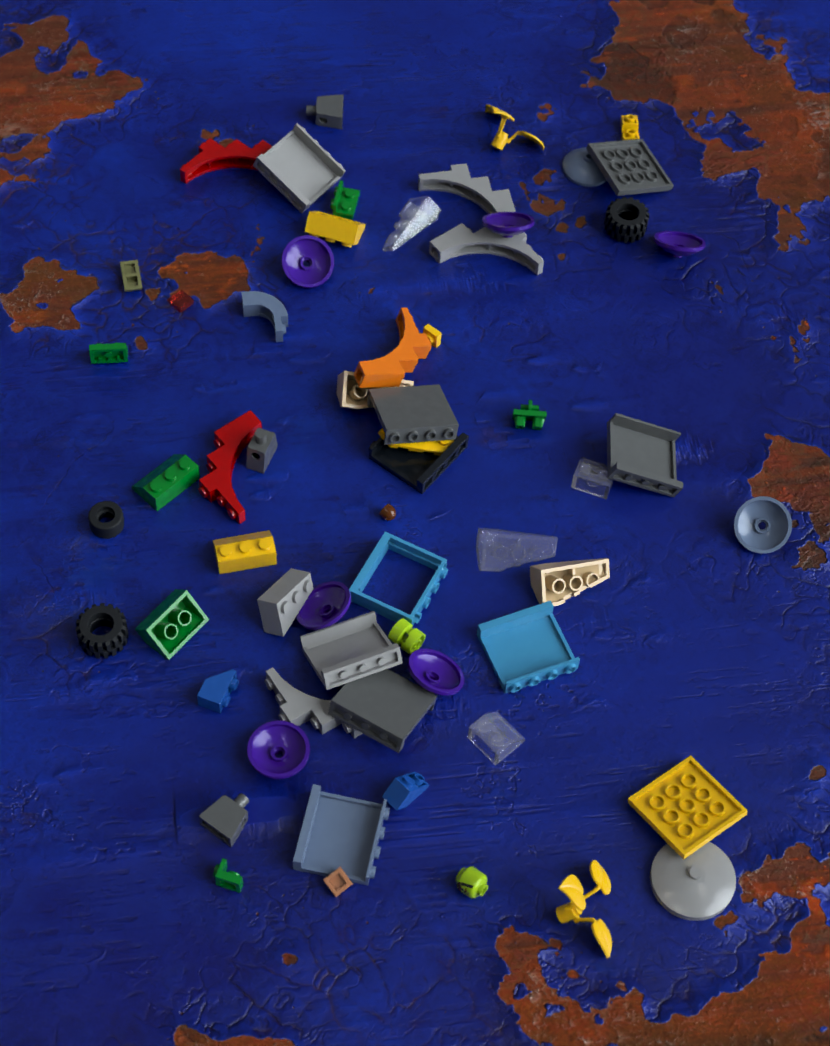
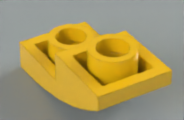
M632 114L621 115L622 140L640 139L638 117Z

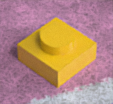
M429 324L424 326L423 333H426L431 345L437 348L441 344L442 333Z

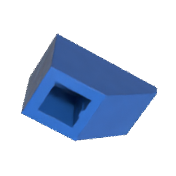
M232 669L205 679L197 695L198 705L221 713L223 707L226 708L230 702L232 690L235 691L238 686L237 671Z
M416 772L396 777L382 797L387 799V802L397 811L410 805L429 787V784L421 774Z

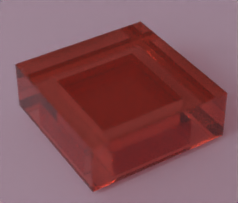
M180 290L168 299L169 303L180 313L194 304V299L183 290Z

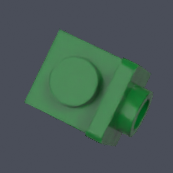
M222 858L220 865L217 864L213 872L216 885L240 893L243 887V877L234 871L226 872L227 859Z

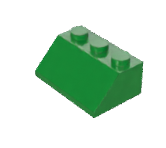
M174 454L134 484L132 489L151 507L159 511L200 479L199 466L186 454Z
M175 589L135 630L147 645L167 660H170L209 621V618L187 590Z

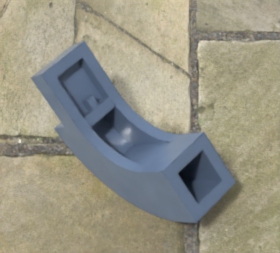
M241 292L244 317L261 316L267 318L274 326L276 342H283V334H286V327H288V313L284 305L274 296L264 292Z

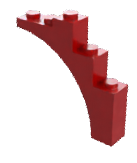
M209 138L199 146V154L195 155L192 160L180 168L181 181L187 184L200 175L219 169L247 168L257 170L253 166L255 160L260 154L264 155L273 146L262 140L251 149L236 139L224 148Z
M251 410L214 432V445L217 449L207 455L206 467L210 473L199 479L200 488H198L203 498L206 497L210 502L217 500L221 507L224 506L230 518L235 519L239 524L246 521L245 509L238 501L232 488V472L242 450L250 443L257 428H262V422Z

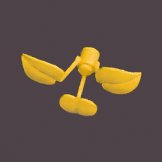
M489 104L485 105V113H494L502 117L498 132L491 142L493 147L502 151L506 143L510 144L517 135H521L534 141L544 150L542 141L525 131H517L508 139L509 135L503 132L507 119L514 122L515 119L497 107Z
M593 860L590 863V873L597 884L596 887L583 895V887L575 875L571 874L564 878L558 889L565 893L571 902L557 907L556 915L562 924L572 920L575 924L578 922H591L593 934L601 946L606 959H608L612 950V937L606 924L601 919L596 921L595 918H579L582 910L586 907V898L600 889L604 895H608L611 891L609 876L599 862Z

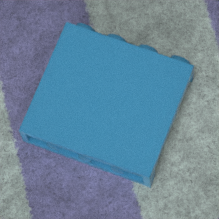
M551 600L478 625L477 636L505 694L518 692L523 687L535 686L540 681L546 679L553 680L558 675L570 674L578 669L580 658L574 657L553 615L554 606Z

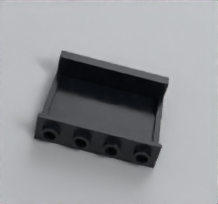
M462 433L459 437L457 436L456 439H453L454 442L441 455H434L432 452L425 451L423 453L409 451L407 448L401 447L397 449L390 448L388 445H384V440L380 437L377 441L371 443L369 459L423 494L468 447L469 436L465 433Z

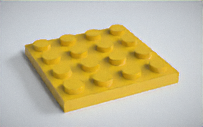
M691 755L628 798V804L683 860L746 816L748 811Z

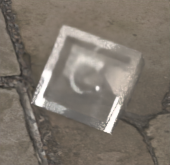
M582 457L573 475L571 488L607 499L614 480L608 478L606 464Z
M498 712L484 714L469 726L467 737L495 765L525 741V738Z

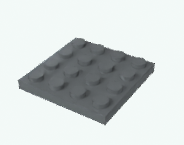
M643 139L588 143L586 147L617 196L670 191L674 186Z

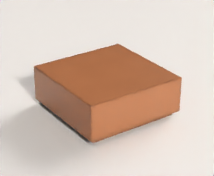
M341 866L323 879L335 897L353 885V882Z

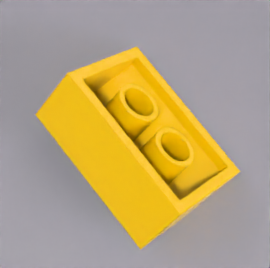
M309 211L304 232L318 238L319 236L325 237V241L335 243V241L342 242L341 245L352 247V245L358 244L366 224L321 211Z
M270 530L212 540L219 574L277 564L275 544Z

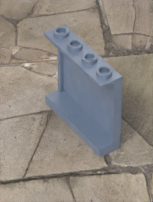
M313 784L293 859V870L327 877L341 866L352 882L369 885L370 878L374 879L376 866H373L374 859H379L381 846H378L379 839L383 840L386 827H382L383 821L388 820L390 808L387 807V799H384L383 804L323 792L320 785Z

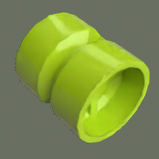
M404 618L400 619L392 627L388 635V639L398 645L401 644V649L409 655L418 650L426 638L423 632L417 628L413 629V625Z

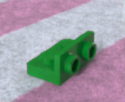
M340 181L339 185L335 186V199L331 200L330 209H333V215L353 220L360 190L344 188L343 181Z
M126 343L89 345L91 364L128 362V346H126Z

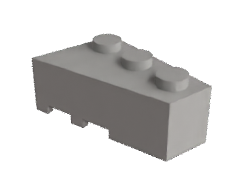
M291 568L257 599L264 632L284 637L313 590L310 572Z

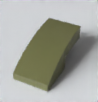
M138 260L120 262L125 292L142 290Z

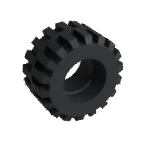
M631 197L615 199L607 207L604 222L606 233L611 235L612 239H617L618 242L624 241V243H628L630 241L633 243L635 240H640L645 235L649 220L648 208L645 207L644 203H640V200H634Z
M100 603V606L94 604L92 608L89 609L87 607L84 609L85 613H80L79 619L76 620V633L82 650L84 652L87 651L89 656L95 655V658L99 659L100 656H104L105 659L109 658L108 655H117L116 651L121 652L123 645L126 646L129 635L123 612L120 613V609L118 607L113 608L111 604L105 606V603ZM102 626L112 628L105 635H95L92 633L95 629Z

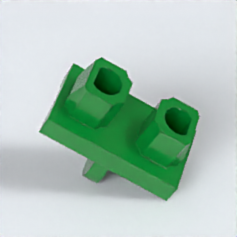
M530 399L528 400V405L521 404V408L513 409L512 419H514V425L517 429H524L525 421L527 420L532 421V429L542 430L543 423L547 417V412L539 411V405H532V400Z

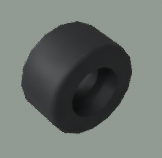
M102 501L91 507L88 520L93 534L103 539H109L121 533L124 528V516L121 507L117 503ZM104 517L114 518L107 523L100 522Z

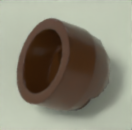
M387 504L379 515L383 519L391 521L396 516V510L391 504Z

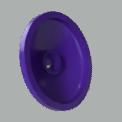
M495 212L485 215L482 218V224L495 234L511 238L514 235H519L529 230L534 225V218L519 212Z
M661 231L654 235L655 243L665 252L677 258L698 253L706 245L705 240L686 232Z
M303 235L294 238L287 244L282 254L281 263L286 277L292 283L303 288H314L326 282L332 274L334 256L330 247L322 239L312 235ZM307 261L309 266L305 267L303 262Z
M336 581L325 582L314 587L296 616L301 626L310 630L330 627L338 622L347 612L351 603V593L345 584Z
M418 649L410 655L407 663L408 670L415 682L425 690L445 696L456 694L463 687V672L447 655L433 649Z
M271 721L261 725L253 732L248 741L247 754L250 764L258 773L272 779H284L297 774L306 765L310 755V744L304 731L297 725L287 721ZM281 754L282 757L277 758L276 755Z

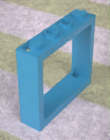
M384 532L349 589L351 602L375 611V613L396 623L404 618L412 625L414 623L418 624L423 608L427 609L430 604V596L432 593L435 594L437 592L440 579H444L448 573L446 568L447 559L388 532ZM388 549L436 570L410 615L362 593Z

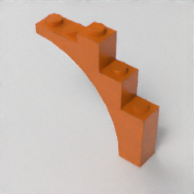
M401 308L396 318L399 329V345L383 357L358 363L354 377L359 388L399 387L405 373H413L415 366L418 364V359H426L432 347L426 333H419L408 308Z

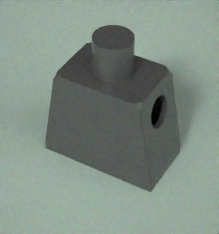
M344 95L318 96L316 106L307 105L306 115L316 116V124L318 126L342 129Z
M257 428L247 448L246 468L262 474L265 473L278 447L274 432Z
M242 793L234 801L227 795H223L199 815L200 825L232 847L248 821V811L244 807L249 803V799Z

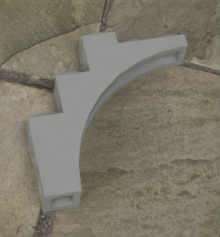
M467 163L450 165V171L418 175L419 191L433 190L457 194L481 206L488 214L516 212L509 189L492 191L488 176L471 178Z
M461 223L431 240L429 245V253L439 263L462 255L492 254L514 260L529 268L536 275L543 272L544 266L543 258L534 252L530 245L526 244L527 236L525 232L514 235L511 238H505L503 235L493 233L486 227L472 233L470 228Z
M273 667L266 671L265 684L270 691L273 690L276 694L275 698L280 705V714L278 715L280 721H287L300 726L310 720L312 726L316 730L319 729L322 735L342 724L346 733H350L353 738L363 734L328 714L331 700L316 698L297 690L282 679Z

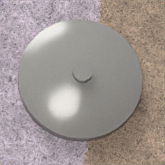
M708 842L684 860L667 843L659 850L653 860L650 869V884L654 896L668 912L685 920L702 921L717 916L728 906L735 892L736 875L728 856L711 842Z

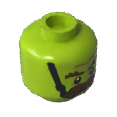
M473 866L462 868L456 876L457 889L471 899L483 896L488 889V885H486L487 876Z

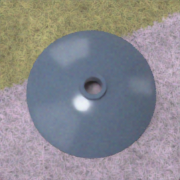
M586 147L574 149L565 156L562 169L565 176L571 182L580 186L594 187L607 181Z
M760 496L746 501L738 509L734 519V532L742 546L754 553L767 554L780 549L787 542L792 531V519L789 511L781 502L771 497ZM764 523L765 529H760L758 524Z

